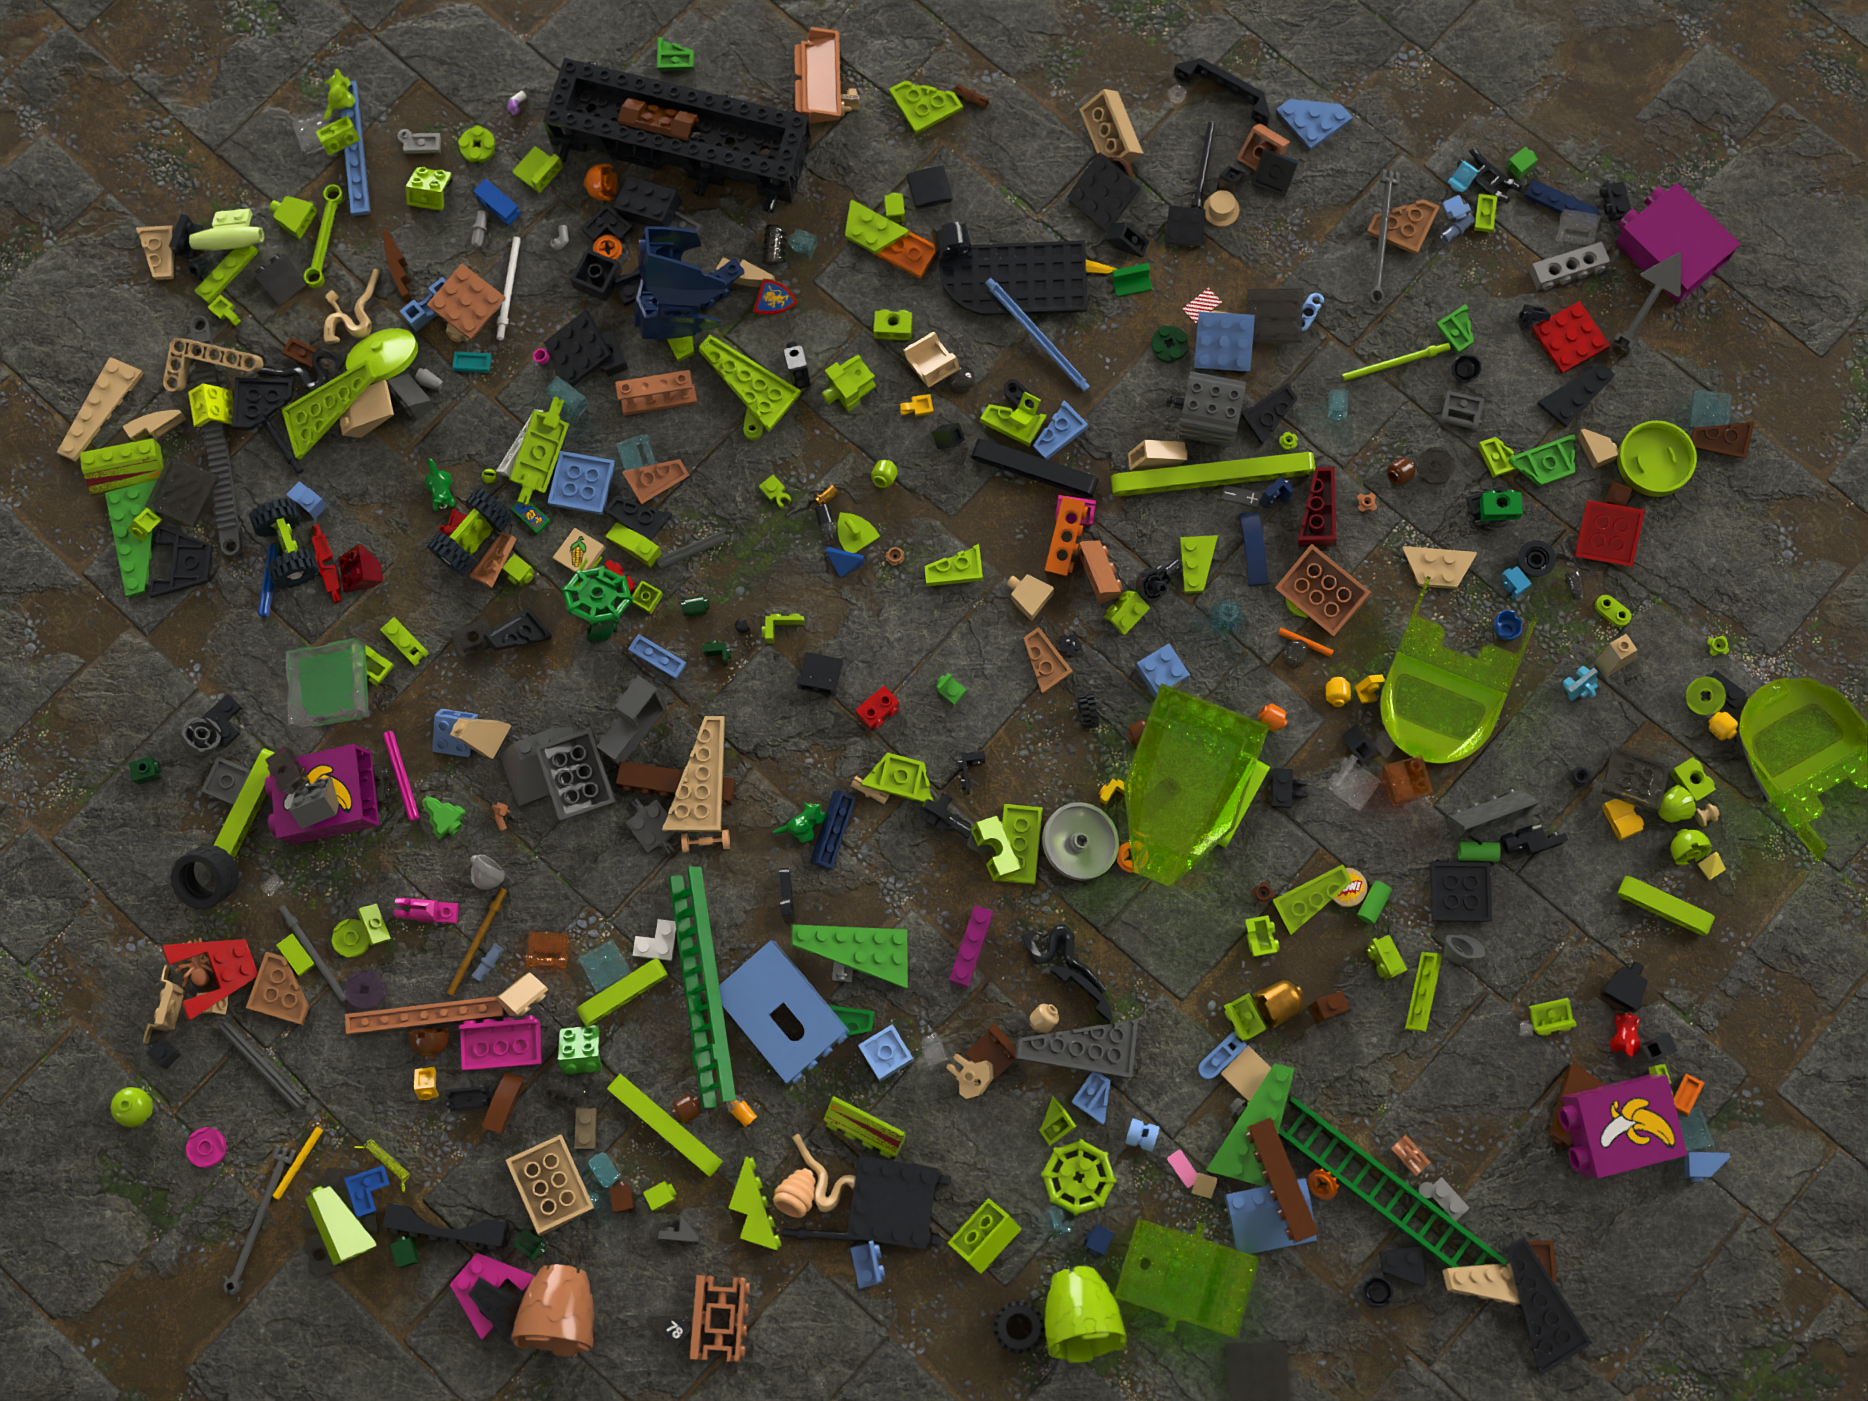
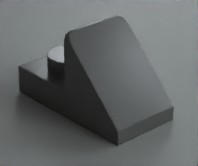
M683 1216L680 1218L679 1232H676L677 1228L665 1227L664 1231L659 1230L658 1239L701 1243V1238Z

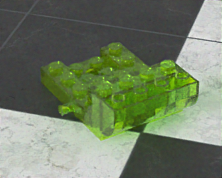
M1138 1218L1114 1298L1164 1314L1169 1318L1165 1330L1173 1333L1177 1321H1187L1238 1338L1260 1258L1206 1240L1202 1237L1206 1225L1197 1222L1194 1234H1186ZM1145 1258L1151 1261V1266L1147 1270L1141 1268V1261Z

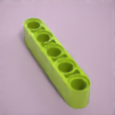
M1255 758L1252 759L1213 829L1209 840L1224 848L1227 847L1270 769L1268 765Z
M1630 876L1624 877L1617 893L1622 899L1703 936L1708 935L1715 919L1712 914Z
M656 958L580 1005L576 1011L584 1025L588 1027L664 980L668 973L659 958Z

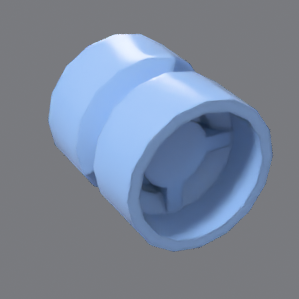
M1132 1118L1125 1144L1135 1147L1139 1144L1141 1149L1152 1152L1159 1132V1126L1152 1124L1145 1126L1143 1121Z

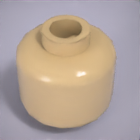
M1040 1004L1030 1015V1025L1038 1033L1050 1032L1059 1022L1058 1011L1053 1005Z

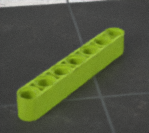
M263 749L260 752L213 845L226 850L233 857V860L267 795L265 779L267 776H270L269 763L283 760L282 755L268 749Z
M619 1074L607 1088L709 1177L723 1163L719 1157L623 1075Z

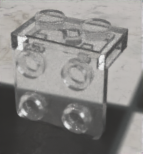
M1351 755L1349 759L1345 757L1339 765L1341 768L1338 774L1334 772L1328 783H1330L1328 791L1355 810L1360 811L1380 784V780L1356 764L1358 758Z

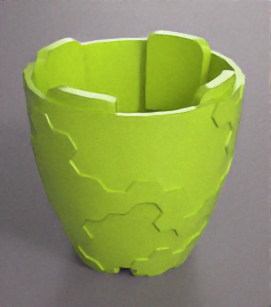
M1078 1266L1073 1268V1272L1065 1269L1052 1276L1045 1308L1048 1354L1051 1357L1065 1359L1070 1363L1090 1362L1094 1357L1114 1350H1122L1125 1347L1127 1337L1119 1312L1120 1309L1107 1284L1095 1269Z

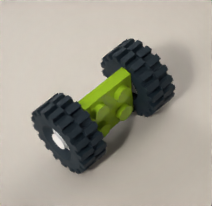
M479 487L465 501L471 512L449 537L442 532H438L427 545L428 549L439 560L462 577L476 563L471 555L490 535L492 530L496 529L501 533L513 519L511 513L500 502Z
M284 498L279 500L273 499L272 502L267 501L264 502V505H258L257 508H254L249 513L255 534L259 537H274L277 534L283 556L276 557V560H272L271 564H268L267 567L275 587H282V589L286 587L293 588L295 585L299 586L301 583L305 584L308 580H313L314 576L318 575L320 570L314 553L306 549L304 551L298 550L296 541H292L291 529H294L295 525H299L301 521L294 500L289 498L285 500Z

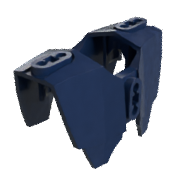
M645 227L643 239H639L638 270L642 278L635 300L634 326L639 327L642 339L695 336L697 332L721 326V319L699 315V306L707 303L713 297L724 293L725 280L702 272L699 266L681 261L684 251L702 247L696 230L675 227Z

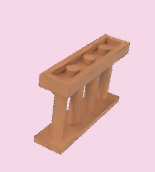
M690 370L616 382L618 401H622L624 415L697 404L695 386L692 384Z

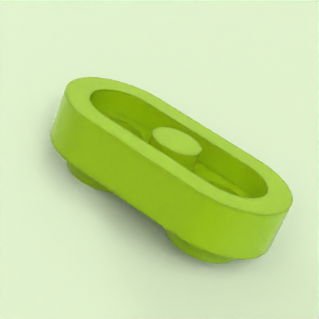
M747 407L743 431L747 439L757 440L763 433V424ZM751 427L756 428L754 431L749 430Z
M1602 595L1597 599L1595 603L1596 611L1613 625L1624 627L1630 622V611L1613 597ZM1604 601L1609 603L1608 607L1603 604ZM1619 613H1622L1625 618H1620Z

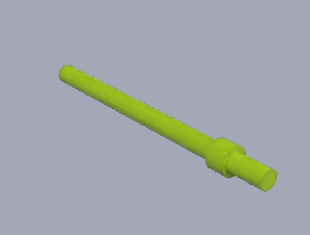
M1449 343L1438 346L1432 345L1422 351L1344 373L1342 378L1344 381L1424 357L1431 358L1437 356L1438 353L1451 350Z

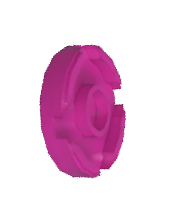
M204 1127L197 1129L190 1135L185 1148L186 1155L191 1163L198 1167L209 1168L222 1161L226 1154L227 1144L221 1132L214 1128Z

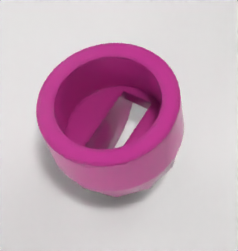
M540 348L534 352L533 359L538 364L544 365L549 361V354L545 349Z

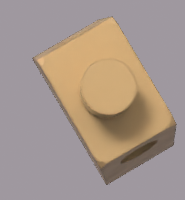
M1026 575L1022 581L1012 576L1006 584L1014 590L1011 593L1012 602L1031 621L1054 594L1052 586L1030 575Z

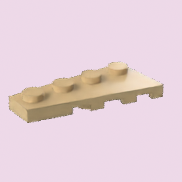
M1510 1263L1442 1270L1447 1290L1450 1292L1476 1295L1478 1298L1483 1299L1490 1298L1496 1302H1508L1510 1305L1515 1306L1520 1304Z

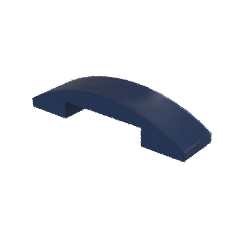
M1239 513L1246 555L1248 585L1268 584L1267 565L1259 513Z

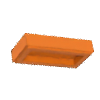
M1685 1074L1673 1097L1677 1113L1688 1117L1704 1082Z

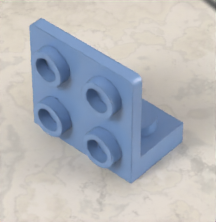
M440 709L434 716L432 751L469 757L471 755V748L452 737L450 733L459 718L478 719V714Z
M873 1241L866 1245L852 1247L851 1252L859 1289L882 1284V1279L886 1278L883 1265L879 1266L878 1258H882L880 1247L875 1245Z

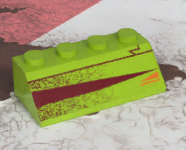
M154 438L80 452L82 472L91 495L159 478L161 481L165 480L161 446Z
M834 1096L824 1117V1121L827 1123L826 1127L837 1131V1129L844 1131L845 1137L853 1141L857 1138L863 1141L861 1145L871 1150L873 1147L881 1150L879 1154L888 1159L891 1156L896 1158L906 1138L905 1132Z

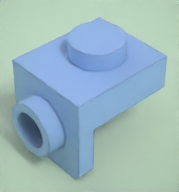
M1459 195L1442 203L1449 219L1454 217L1456 220L1467 216V211L1471 210L1468 203L1463 204Z

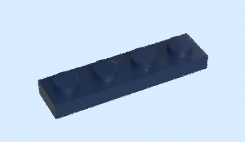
M1532 179L1524 195L1525 198L1590 228L1600 210Z

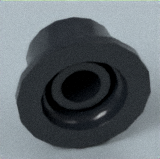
M1533 540L1528 541L1521 547L1517 560L1521 570L1526 575L1541 577L1552 571L1556 564V555L1553 548L1546 542Z

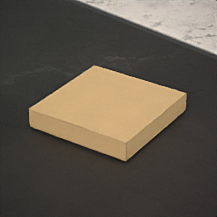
M1248 1045L1220 1074L1250 1102L1271 1070V1067Z

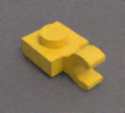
M931 395L912 397V402L901 403V415H907L911 412H914L915 417L933 414Z

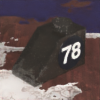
M679 1315L648 1317L645 1320L675 1348H679L692 1332L691 1325L693 1322L685 1315L682 1318Z

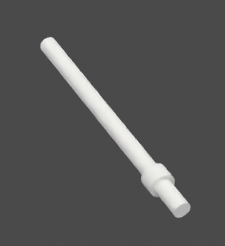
M513 237L504 290L506 300L502 303L501 313L497 319L498 331L496 339L498 340L504 339L505 328L508 327L509 318L507 316L521 240L519 237Z

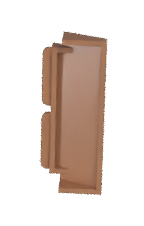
M811 27L807 41H801V44H796L794 47L795 75L800 78V80L795 82V111L801 115L809 116V124L839 120L841 117L839 31Z

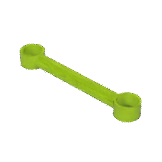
M329 185L324 189L323 195L326 199V206L311 268L307 269L304 273V280L313 289L319 288L324 284L325 279L321 271L337 205H340L344 200V194L337 185ZM331 192H339V196L336 199H328V195ZM317 273L320 275L316 282L308 281L312 274Z

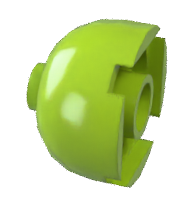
M1683 829L1673 839L1670 850L1676 864L1683 866L1689 864L1687 860L1695 858L1697 862L1706 857L1712 851V845L1701 831Z
M128 1087L122 1089L115 1094L111 1101V1115L116 1122L125 1127L134 1128L141 1126L152 1114V1098L140 1088Z

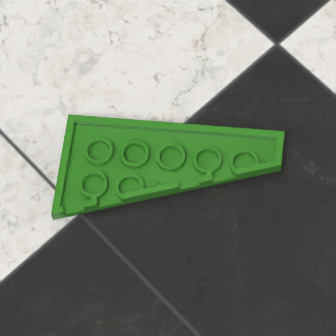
M160 478L105 493L125 595L128 598L147 593L148 568L155 534L154 528L146 539L141 541L133 536L128 528L133 520L146 508L156 514L157 503H159L160 498L158 496L159 488L162 483Z
M813 925L791 926V946L825 957L827 960L838 962L843 966L869 976L872 975L880 978L882 981L893 983L903 989L908 988L907 930Z
M1274 1063L1206 1171L1263 1187L1266 1186V1182L1261 1174L1263 1167L1261 1162L1257 1163L1253 1154L1256 1150L1253 1143L1249 1144L1245 1132H1248V1126L1272 1118L1279 1134L1295 1071L1294 1068Z

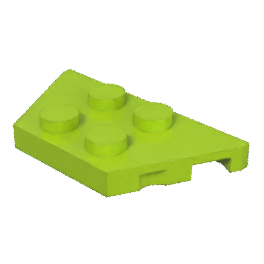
M851 200L845 231L846 239L874 254H878L884 248L895 244V240L902 236H909L910 232L908 229Z
M888 752L860 785L922 803L926 799L934 801L929 789L930 784L926 776L925 763Z

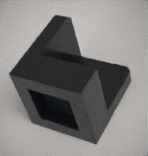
M959 423L941 425L932 431L937 449L953 448L965 440Z

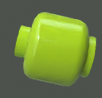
M880 460L871 472V479L880 488L890 487L898 474V469L892 461Z

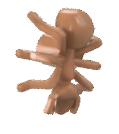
M205 954L187 959L191 963L179 965L175 969V972H179L183 968H190L184 974L183 987L186 986L190 974L192 982L197 986L204 987L209 983L210 977L208 973L209 971L213 972V970L207 963L209 961L208 957L202 960Z

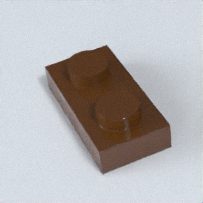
M291 337L284 347L282 354L313 369L312 357L317 349Z

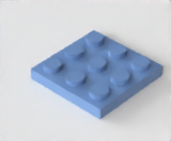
M1199 311L1194 368L1250 371L1255 315Z
M560 451L547 502L548 505L603 515L615 468V460Z

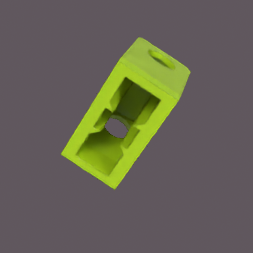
M286 196L281 203L273 200L269 207L271 211L275 212L273 217L277 224L299 240L318 212L313 203Z

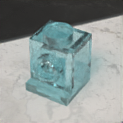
M796 228L794 234L790 235L788 244L792 246L795 252L799 254L805 253L807 258L811 259L818 244L817 236Z

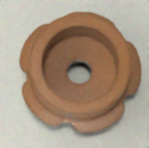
M897 547L890 548L888 553H886V560L891 565L901 564L904 561L903 550Z

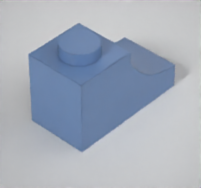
M300 481L286 494L314 520L327 507L325 502L315 492L307 488Z

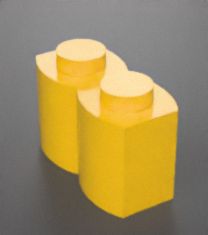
M1626 794L1602 805V809L1619 841L1636 835L1643 830L1644 822L1641 816H1637L1634 812L1635 804Z

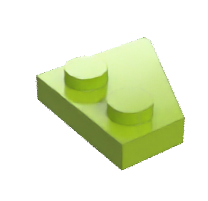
M1497 437L1482 441L1477 445L1493 478L1518 470L1508 461L1510 457L1514 456V452L1509 447L1504 446L1503 442Z

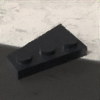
M529 608L486 632L483 636L494 651L550 640L552 637L550 632Z
M479 1276L468 1295L509 1344L512 1339L514 1322L521 1301Z

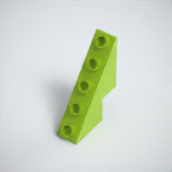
M746 1156L729 1209L747 1215L740 1236L741 1239L778 1251L782 1244L779 1235H774L772 1227H775L772 1215L768 1216L766 1210L769 1207L767 1198L762 1196L760 1192L763 1186L760 1177H756L754 1169H757L753 1157L749 1158Z

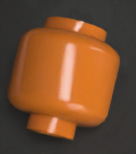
M1275 704L1264 705L1258 714L1260 725L1272 732L1284 729L1288 722L1286 711Z

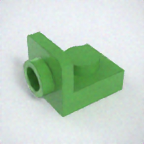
M950 673L946 676L942 675L936 683L937 692L954 706L967 692L963 686L952 678Z

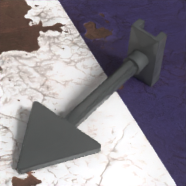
M1680 252L1640 274L1641 278L1654 284L1655 287L1629 329L1625 330L1623 335L1618 332L1612 345L1613 348H1616L1619 344L1620 347L1627 349L1625 354L1629 356L1635 343L1633 341L1635 332L1661 290L1680 297Z

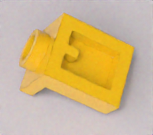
M1383 675L1368 676L1355 686L1361 703L1377 701L1374 691L1378 690L1379 686L1385 682Z
M435 1067L415 1069L414 1090L419 1100H430L431 1098L438 1097Z

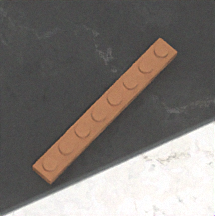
M497 996L350 1013L345 1014L346 1034L503 1017L504 1008L496 1000Z

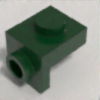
M709 641L707 644H702L705 657L723 655L724 665H729L728 659H732L731 648H727L725 642Z
M525 1227L513 1243L515 1248L528 1255L532 1261L536 1257L540 1258L546 1249L544 1247L545 1240Z

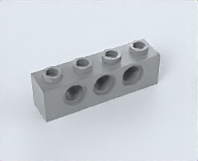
M1599 242L1533 263L1529 273L1537 290H1548L1556 284L1561 283V285H1564L1572 279H1583L1594 272L1596 274L1602 273L1606 270L1610 260L1603 243ZM1584 260L1589 261L1591 264H1586ZM1567 266H1571L1574 270L1568 269ZM1549 271L1555 272L1556 275L1550 274Z

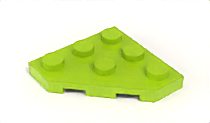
M903 81L889 89L891 96L915 134L963 110V106L957 96L951 91H939L934 87L918 86L909 81Z

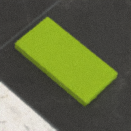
M1004 804L1002 819L1004 833L1011 842V849L1019 860L1020 869L1014 875L997 881L1035 885L1043 808Z

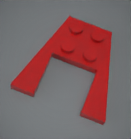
M246 939L162 946L168 966L206 953L219 986L217 990L182 1002L188 1021L257 978L258 975Z

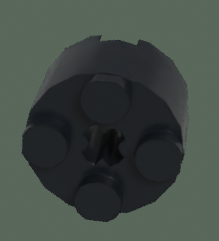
M950 222L941 225L942 229L938 231L936 229L931 231L935 252L940 260L948 259L955 254L957 256L968 254L967 250L971 247L966 223L960 225L959 222Z

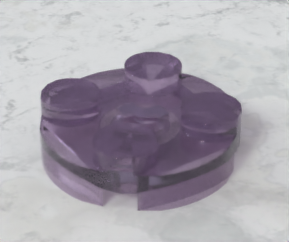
M358 970L346 982L345 996L350 1004L362 1010L377 1006L386 994L384 980L374 971ZM362 985L370 986L367 994H361Z

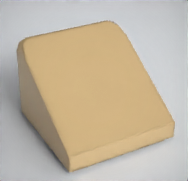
M1197 1173L1192 1194L1211 1199L1218 1178Z

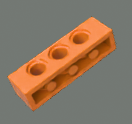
M1062 497L1045 567L1046 572L1066 577L1068 573H1072L1074 562H1071L1072 556L1077 554L1079 544L1076 543L1077 536H1081L1083 525H1080L1082 517L1086 518L1088 510L1084 501ZM1069 514H1075L1077 520L1075 523L1069 524L1066 521V517ZM1063 533H1071L1072 540L1064 542L1062 540ZM1064 550L1068 553L1066 560L1061 561L1057 558L1059 551Z

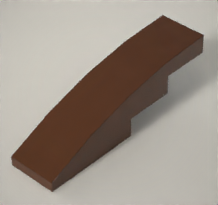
M384 229V249L388 266L394 282L407 304L412 301L405 287L410 281L402 268L408 264L388 231Z

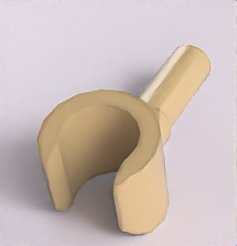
M331 290L326 294V298L337 313H342L335 302L339 297Z

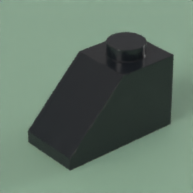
M1127 222L1111 224L1105 238L1117 250L1138 257H1144L1149 244V240Z

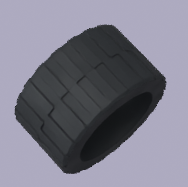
M202 845L177 859L170 874L171 886L174 889L175 895L187 906L194 909H208L232 895L239 882V871L233 857L226 850L216 845ZM195 862L206 865L212 871L216 881L214 892L206 890L196 880L194 874Z

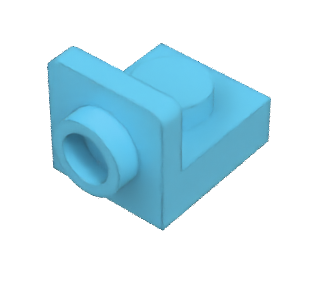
M1463 161L1453 177L1448 180V183L1451 184L1453 190L1463 192L1468 189L1479 171L1466 161Z

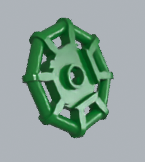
M605 566L575 571V575L561 590L566 602L567 613L589 622V625L619 620L620 615L633 602V596H631L627 584L628 579L626 576H620L606 569ZM595 576V579H591V580H590V578H587V577ZM579 581L582 582L578 588L575 587ZM621 587L622 593H617L615 588ZM598 592L601 593V596H594L593 594H597ZM572 595H577L578 601L573 602ZM616 601H621V603L615 609L613 606ZM583 607L589 610L590 614L580 610V608Z

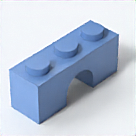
M443 277L428 288L430 293L426 299L419 303L413 300L400 310L404 320L415 332L437 316L435 312L427 307V304L446 282Z

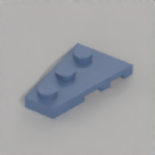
M1064 400L1061 408L1054 414L1052 421L1043 430L1033 448L1043 459L1048 460L1089 428L1088 424Z

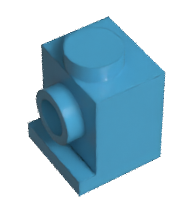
M1518 566L1512 570L1508 568L1501 574L1503 586L1507 591L1513 593L1511 596L1513 600L1528 590L1532 584Z

